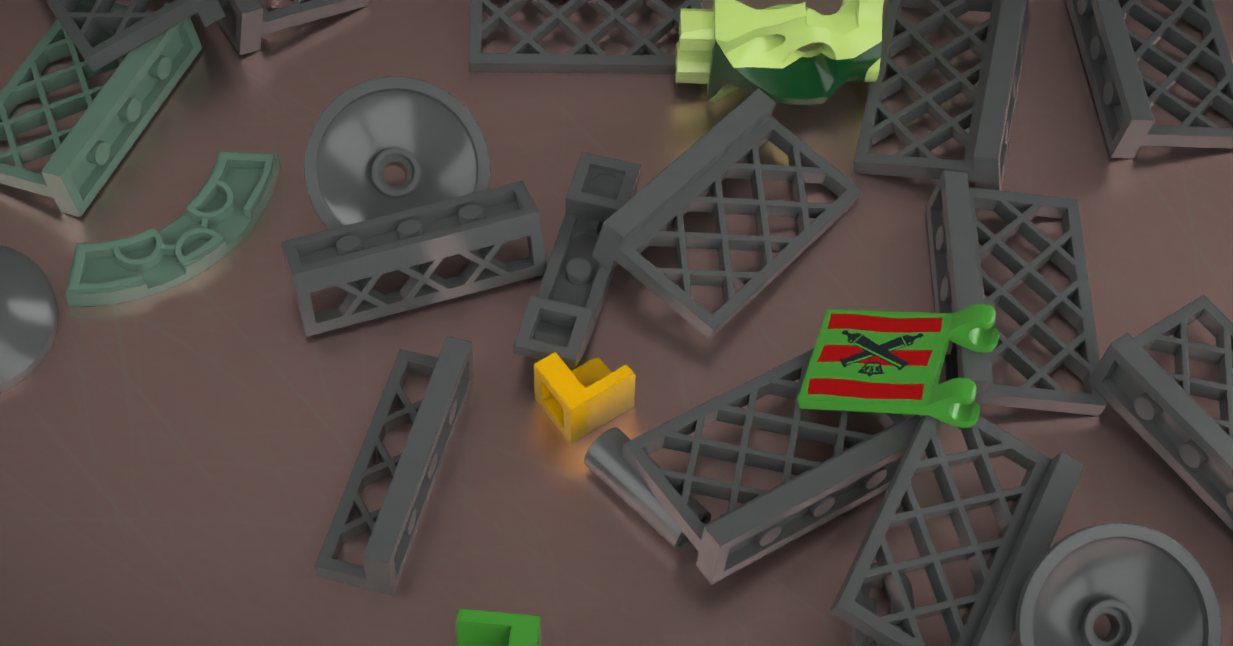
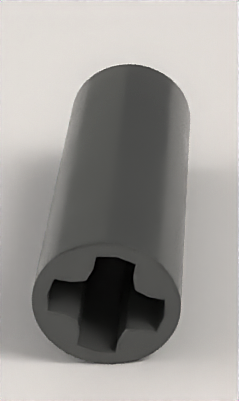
M617 427L605 431L592 443L584 458L585 465L677 551L689 547L692 543L621 456L623 444L631 439ZM651 458V460L655 463V465H656L658 468H661V467ZM676 490L682 496V491ZM689 494L687 503L703 524L710 522L711 513Z

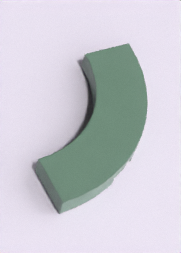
M218 151L216 162L209 178L196 196L186 205L187 212L159 231L150 228L144 232L112 241L76 243L65 292L69 307L111 305L146 298L187 282L212 267L228 255L248 235L268 206L281 168L279 154Z

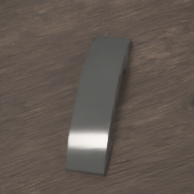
M586 152L581 153L566 195V213L537 296L531 295L513 345L514 354L542 360L556 352L567 366L576 368L593 334L615 268L612 271L607 270L592 257V253L604 221L636 194L641 174V164Z

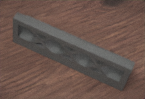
M523 181L281 242L285 264L294 285L306 337L544 275L547 267L540 213ZM527 237L530 257L508 263H503L493 258L504 242ZM460 254L471 260L458 276L444 279L433 273L446 257ZM399 270L410 276L400 291L384 295L372 289L384 273ZM334 286L349 292L339 307L314 313L311 292Z
M446 336L438 358L404 349L399 350L315 563L316 576L394 595L474 378L472 341ZM409 372L431 377L423 399L412 404L403 390ZM397 403H399L402 409L394 412ZM411 423L412 428L402 453L391 458L382 443L385 434ZM378 456L381 463L373 466L375 459ZM390 476L392 480L381 508L370 513L361 498L364 488ZM357 511L360 518L352 521L354 513ZM366 532L370 533V538L362 556L364 566L337 559L343 543Z

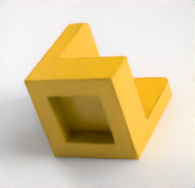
M556 352L534 364L535 400L570 444L635 407L636 375L628 365H624L611 372L600 358H593L571 371Z

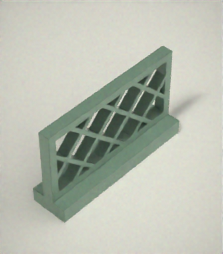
M80 0L74 12H90L96 0ZM114 3L110 12H127L129 6ZM187 18L94 73L86 61H81L78 49L58 19H56L0 92V141L7 139L10 150L0 153V184L54 198L60 212L81 218L201 51L202 45L191 18ZM100 30L91 47L114 36L117 30ZM72 56L74 65L42 76L41 73L49 63ZM116 69L106 84L90 89L87 79ZM80 82L83 92L50 103L48 93ZM40 97L43 107L10 118V114L18 104ZM86 110L75 126L59 131L57 120ZM46 124L49 125L51 135L21 146L18 145L16 135ZM54 153L40 171L41 173L25 169L24 163Z

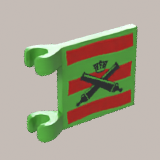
M975 304L955 313L827 309L797 399L799 408L929 415L955 427H972L978 421L980 414L979 403L973 402L977 393L975 382L968 378H954L938 384L949 341L979 353H988L996 348L1000 335L998 329L992 328L996 320L995 308L987 304Z

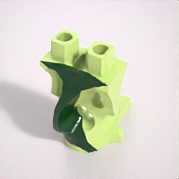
M713 0L712 9L680 8L679 42L676 45L675 81L676 83L707 84V101L713 103L740 88L750 93L759 88L778 103L789 105L823 104L844 83L877 81L882 50L884 0H843L840 10L832 15H822L811 8H807L805 2L795 5L779 4L756 10L737 0ZM810 43H817V44H814V45H812V46H805V45H808V44H810Z

